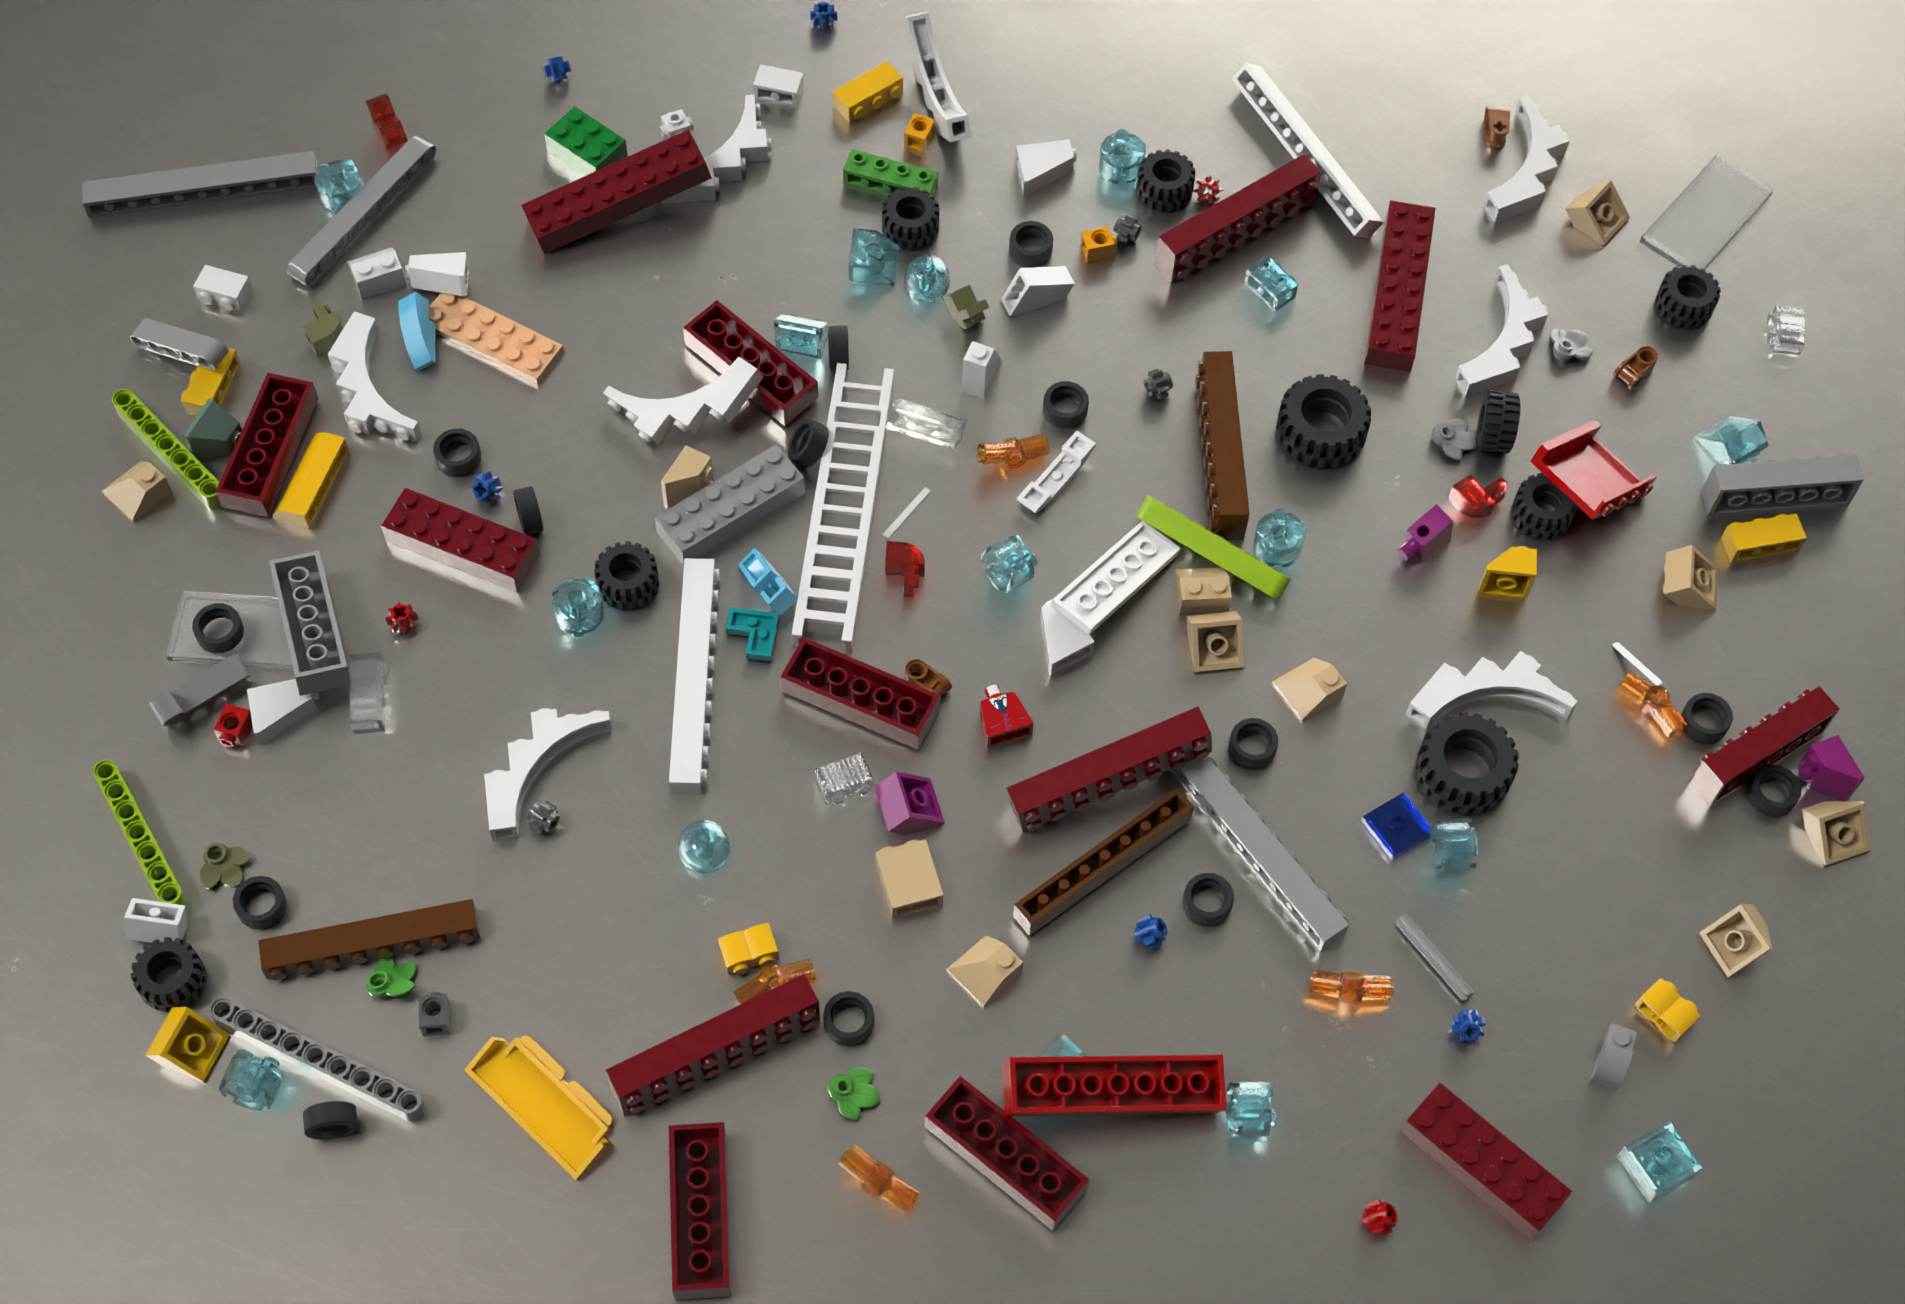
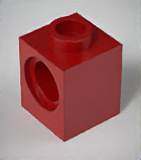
M225 704L213 729L220 743L228 747H233L234 745L244 746L253 727L250 710ZM238 725L235 729L229 730L232 726Z

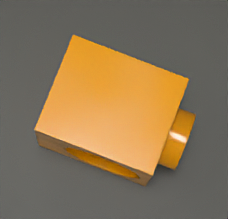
M913 113L904 132V147L925 154L934 136L935 119Z
M1108 226L1082 231L1080 246L1086 263L1113 258L1114 248H1117V240L1114 234L1111 235Z

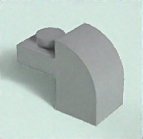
M1610 1023L1602 1051L1596 1058L1590 1082L1617 1091L1626 1075L1633 1055L1632 1049L1637 1035L1636 1031Z

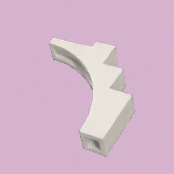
M922 12L905 16L913 55L912 65L915 81L922 85L926 107L933 111L937 134L949 142L972 137L968 114L957 102L942 67L929 13Z
M754 94L745 95V109L733 135L722 147L704 158L712 179L661 201V204L716 200L715 191H720L719 182L742 181V171H746V162L768 161V152H772L771 138H766V129H761V121H756V117H761L760 103L755 104Z
M1528 96L1519 99L1515 112L1523 126L1527 139V158L1523 166L1511 179L1487 192L1483 205L1494 223L1542 205L1546 193L1543 184L1554 179L1558 167L1555 159L1565 155L1569 144L1567 134L1561 130L1559 125L1550 128L1548 121L1542 117L1536 104L1532 103Z
M1508 264L1499 267L1495 279L1505 308L1504 329L1499 338L1487 351L1477 358L1460 365L1455 376V381L1465 398L1515 381L1520 370V363L1517 358L1530 354L1534 343L1532 332L1544 328L1548 317L1546 306L1540 302L1538 297L1529 299L1527 291L1521 287L1516 273L1512 272Z
M354 311L328 353L331 367L335 371L342 373L336 382L339 396L344 401L350 403L344 412L347 426L357 433L363 432L370 435L373 428H376L380 432H389L397 435L403 440L409 439L418 442L421 436L418 422L400 414L389 406L376 392L370 381L369 360L372 347L379 334V329L375 318Z
M738 357L714 381L682 396L665 399L638 398L624 394L610 386L606 388L603 394L609 399L607 402L609 406L618 412L620 409L627 412L625 416L635 423L634 426L639 431L638 436L647 443H650L652 440L659 445L673 425L682 432L688 430L695 434L709 414L718 421L724 419L730 423L763 379V376L757 368Z
M1520 651L1504 671L1495 662L1482 657L1466 677L1457 668L1449 666L1444 662L1410 702L1406 715L1427 729L1440 716L1460 705L1489 698H1511L1545 707L1567 719L1578 701L1569 692L1561 690L1554 685L1549 678L1538 674L1541 664L1534 657Z
M542 708L536 712H531L533 740L518 739L508 743L510 771L495 770L489 774H484L489 831L493 841L519 837L521 808L533 780L551 759L572 744L593 735L611 732L609 711L595 710L588 714H567L559 718L556 709Z

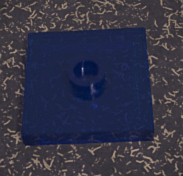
M1404 792L1362 816L1361 819L1391 860L1429 839L1435 833Z

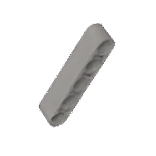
M144 318L130 336V339L137 346L145 350L210 370H215L229 351L221 341L148 318Z

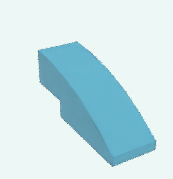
M414 292L399 300L398 305L404 342L414 369L420 371L435 363L436 323L429 320V300Z
M756 548L738 564L753 588L762 595L766 603L778 614L782 615L798 599L786 581Z

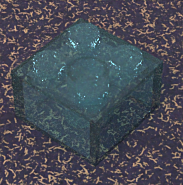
M1670 1121L1627 1144L1617 1155V1158L1648 1203L1655 1201L1693 1179L1702 1169V1166Z

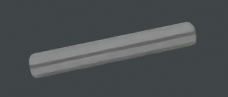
M1405 914L1399 917L1396 921L1398 928L1462 1001L1468 1000L1474 994V990L1409 915Z

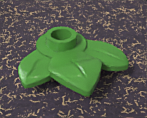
M392 958L382 959L374 967V973L367 979L366 988L368 993L374 997H381L386 994L397 997L409 993L415 987L411 980L416 973V963L395 965Z
M853 1068L846 1075L839 1074L834 1076L828 1083L829 1095L837 1101L840 1113L848 1119L857 1120L860 1115V1108H871L880 1103L878 1092L869 1084L874 1075L869 1069ZM838 1084H844L846 1091L839 1090Z

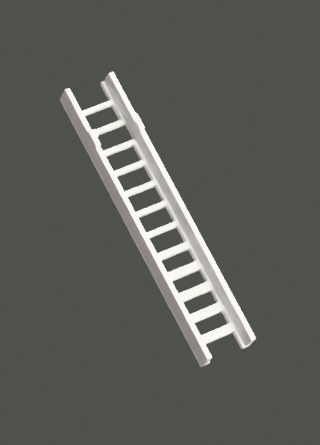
M837 363L827 421L829 437L821 457L792 629V646L798 647L800 638L802 639L805 621L844 625L842 643H845L846 652L852 653L894 386V369L885 368L882 386L845 382L847 364ZM843 390L880 394L879 406L842 402ZM838 410L881 414L879 426L838 422ZM836 430L874 434L873 445L866 446L835 442ZM833 450L871 454L869 467L831 463ZM837 471L868 475L866 487L828 483L829 472ZM826 491L863 495V508L824 504ZM825 512L860 516L859 529L821 525L822 514ZM819 535L857 539L856 549L817 544ZM815 556L854 560L853 570L814 566ZM812 578L851 582L850 590L845 592L810 588ZM808 599L846 603V614L808 610Z

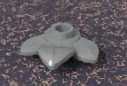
M1560 327L1552 330L1550 339L1554 343L1553 354L1557 359L1561 361H1569L1572 357L1586 359L1593 354V351L1585 346L1587 335L1583 331L1574 329L1567 333Z
M1452 419L1447 424H1437L1432 431L1433 442L1442 447L1448 457L1457 461L1461 460L1462 451L1474 450L1478 446L1475 437L1467 432L1469 425L1462 420Z

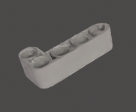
M234 654L171 692L168 690L149 701V706L162 726L167 727L243 682L251 674L239 655Z

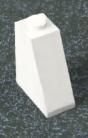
M1070 139L1016 146L1015 161L1023 196L1029 195L1073 171V162L1077 161L1076 149L1071 147Z
M466 252L410 255L409 265H405L406 279L411 280L412 288L467 296L469 267Z
M1066 266L1020 268L1002 296L1001 301L1009 316L1015 317L1066 299L1075 283Z
M974 341L971 342L963 359L962 392L981 399L985 398L1001 365V359L994 348Z
M1053 599L1047 601L1041 607L1040 617L1047 668L1050 676L1093 654L1095 643L1089 634L1051 606Z
M296 679L247 689L253 731L258 744H265L317 710L315 700L319 699V692L300 696Z

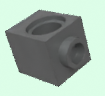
M430 992L426 996H419V1028L423 1036L450 1034V1002L446 994ZM433 1009L441 1010L438 1015L429 1016L430 1011Z

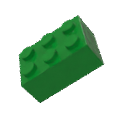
M575 106L544 133L547 151L584 176L628 157L626 139Z

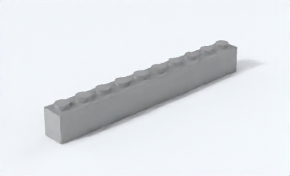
M314 151L84 181L82 182V201L89 218L320 187L319 171Z
M1208 755L1201 760L1193 759L1186 762L1185 766L1178 770L1170 769L1320 951H1323L1346 934L1349 924L1345 914L1340 910L1337 911L1331 904L1329 895L1316 886L1312 875L1300 867L1296 856L1284 848L1280 837L1274 831L1271 832L1268 829L1261 814L1255 813L1252 810L1245 795L1237 792L1229 776L1222 774L1217 768V764L1212 756Z

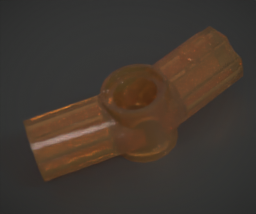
M1043 433L1020 440L1017 437H1008L1000 443H979L976 448V458L979 464H1006L1008 469H1016L1022 466L1026 460L1050 454L1048 439Z
M1632 671L1627 672L1619 683L1617 690L1640 704L1642 711L1654 718L1667 737H1673L1686 728L1687 723L1670 702V694L1665 687L1660 685L1653 686Z
M805 959L781 966L773 963L764 965L757 977L733 993L740 1004H743L805 974L809 983H814L816 976L812 961ZM777 977L774 982L770 983L773 978Z
M1312 970L1310 994L1337 997L1339 1001L1349 1004H1359L1362 1000L1390 1001L1391 997H1393L1394 987L1390 976H1370L1356 971L1336 973Z
M852 1144L840 1157L838 1164L861 1182V1188L869 1195L877 1199L881 1197L904 1214L911 1209L919 1192L897 1178L888 1166L879 1161H874L855 1144Z

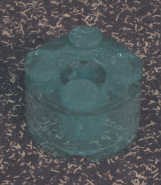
M1120 129L1106 137L1101 144L1099 158L1100 173L1103 178L1113 184H1119V182L1131 184L1137 181L1139 166L1146 155L1145 143L1125 129Z
M350 159L321 164L318 166L315 176V185L321 204L324 208L333 210V213H338L364 186L360 170Z
M1282 508L1264 515L1257 524L1253 542L1256 557L1272 567L1274 565L1288 567L1294 564L1299 559L1306 534L1305 526L1298 517Z
M1017 534L983 549L981 553L982 563L986 562L988 567L985 570L986 576L991 584L1000 592L1006 590L1005 593H1008L1032 580L1034 577V566L1037 565V559L1032 552H1028L1023 545L1022 539Z
M571 577L562 580L553 589L551 599L552 610L556 624L563 631L572 634L574 637H581L600 625L604 619V607L600 589L592 580L583 577L582 579Z
M1471 818L1437 820L1435 827H1430V840L1435 842L1436 852L1432 854L1434 868H1439L1441 872L1474 870L1477 863H1472V858L1478 856V844L1475 827H1469L1468 824L1472 822Z
M239 1049L236 1055L232 1057L218 1088L224 1097L227 1094L235 1097L233 1103L247 1109L262 1111L264 1106H267V1109L271 1108L284 1079V1074L278 1068L280 1064L278 1060L268 1056L263 1059L247 1050Z
M1264 1081L1230 1082L1226 1094H1231L1230 1102H1226V1121L1229 1132H1234L1232 1137H1267L1270 1134V1127L1276 1126L1277 1122L1276 1110L1271 1109V1099L1273 1098L1272 1083Z

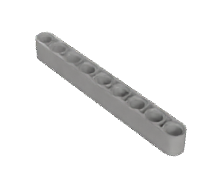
M418 136L410 138L289 262L287 274L306 286L312 285L432 162L436 155V147Z
M219 997L211 1003L209 1007L210 1015L221 1029L406 1121L415 1122L424 1116L425 1105L417 1091L229 998ZM230 1010L226 1016L219 1017L222 1011ZM253 1021L250 1027L242 1028L244 1023ZM269 1033H276L274 1038L265 1040ZM300 1044L295 1051H288L291 1045ZM315 1056H323L319 1062L311 1063ZM347 1067L342 1074H334L338 1068ZM364 1078L370 1079L367 1085L357 1086L360 1080ZM393 1090V1094L390 1097L381 1098L385 1091ZM409 1102H417L415 1108L411 1110L405 1109Z

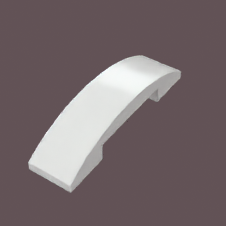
M1076 431L1062 446V452L1035 483L1033 481L1030 482L1017 497V501L1035 513L1042 510L1073 479L1092 453L1096 443L1079 431Z

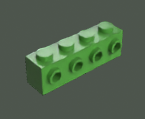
M852 149L843 168V184L886 196L890 193L895 194L897 189L904 190V187H909V189L918 187L920 191L924 189L928 191V195L932 194L934 196L938 187V172Z

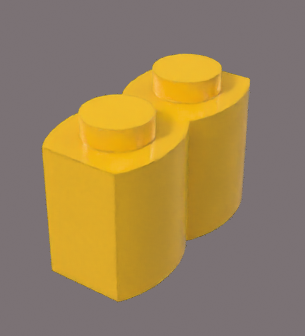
M769 923L756 925L718 939L728 974L743 975L754 966L768 967L773 965L775 960L779 959L778 949Z
M1661 978L1634 1004L1648 1020L1655 1023L1657 1028L1673 1042H1676L1701 1017L1698 1008L1693 1002L1680 997L1675 985Z

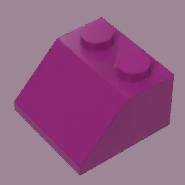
M1839 735L1812 744L1796 767L1800 779L1805 781L1809 789L1841 801H1848L1865 779Z
M895 771L874 786L888 832L907 835L938 827L945 823L930 778Z

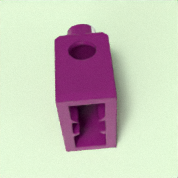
M1436 504L1407 529L1405 544L1398 548L1399 554L1405 560H1408L1414 554L1420 560H1424L1451 541L1453 520Z

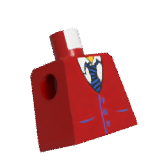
M991 685L984 690L987 699L980 702V718L987 748L1033 734L1034 723L1015 692L1011 691L1001 694L998 685Z

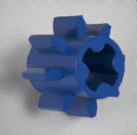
M827 2L814 4V11H810V20H813L814 27L817 26L822 30L834 27L833 21H837V12L834 11V5H830Z
M562 56L546 60L547 66H543L545 77H551L552 82L568 78L567 72H571L569 61L564 62Z
M491 471L474 477L476 482L471 488H473L475 498L483 499L484 503L500 498L498 493L503 487L499 476H492Z
M1151 914L1141 917L1140 922L1136 923L1137 926L1134 929L1138 943L1144 946L1149 945L1150 949L1161 946V941L1165 940L1167 936L1165 922L1161 918H1153Z
M1463 1008L1458 1015L1452 1016L1455 1024L1451 1028L1453 1034H1459L1460 1042L1466 1040L1474 1043L1479 1036L1485 1035L1482 1027L1486 1023L1484 1017H1478L1477 1009L1471 1011Z

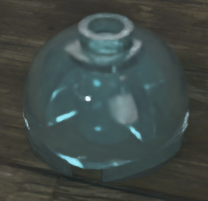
M921 255L913 259L906 267L904 287L913 299L920 302H933L935 298L945 296L949 290V270L946 264L938 257Z
M699 820L687 825L681 832L678 841L680 860L689 870L691 868L701 874L711 873L720 869L725 864L728 854H730L727 833L722 826L714 821Z

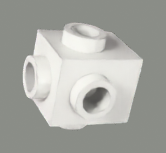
M682 109L661 116L662 126H659V130L663 139H668L688 129L691 132L694 129L690 117H686Z

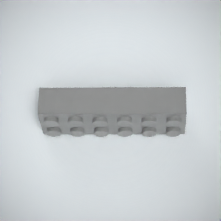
M776 444L655 517L657 533L684 566L685 558L698 559L805 494L804 477Z
M1838 455L1824 458L1817 456L1811 459L1792 458L1784 461L1767 460L1765 462H1743L1730 465L1722 463L1713 466L1701 490L1707 516L1848 506L1864 478L1857 455Z
M319 550L270 560V569L299 695L302 696L351 685Z

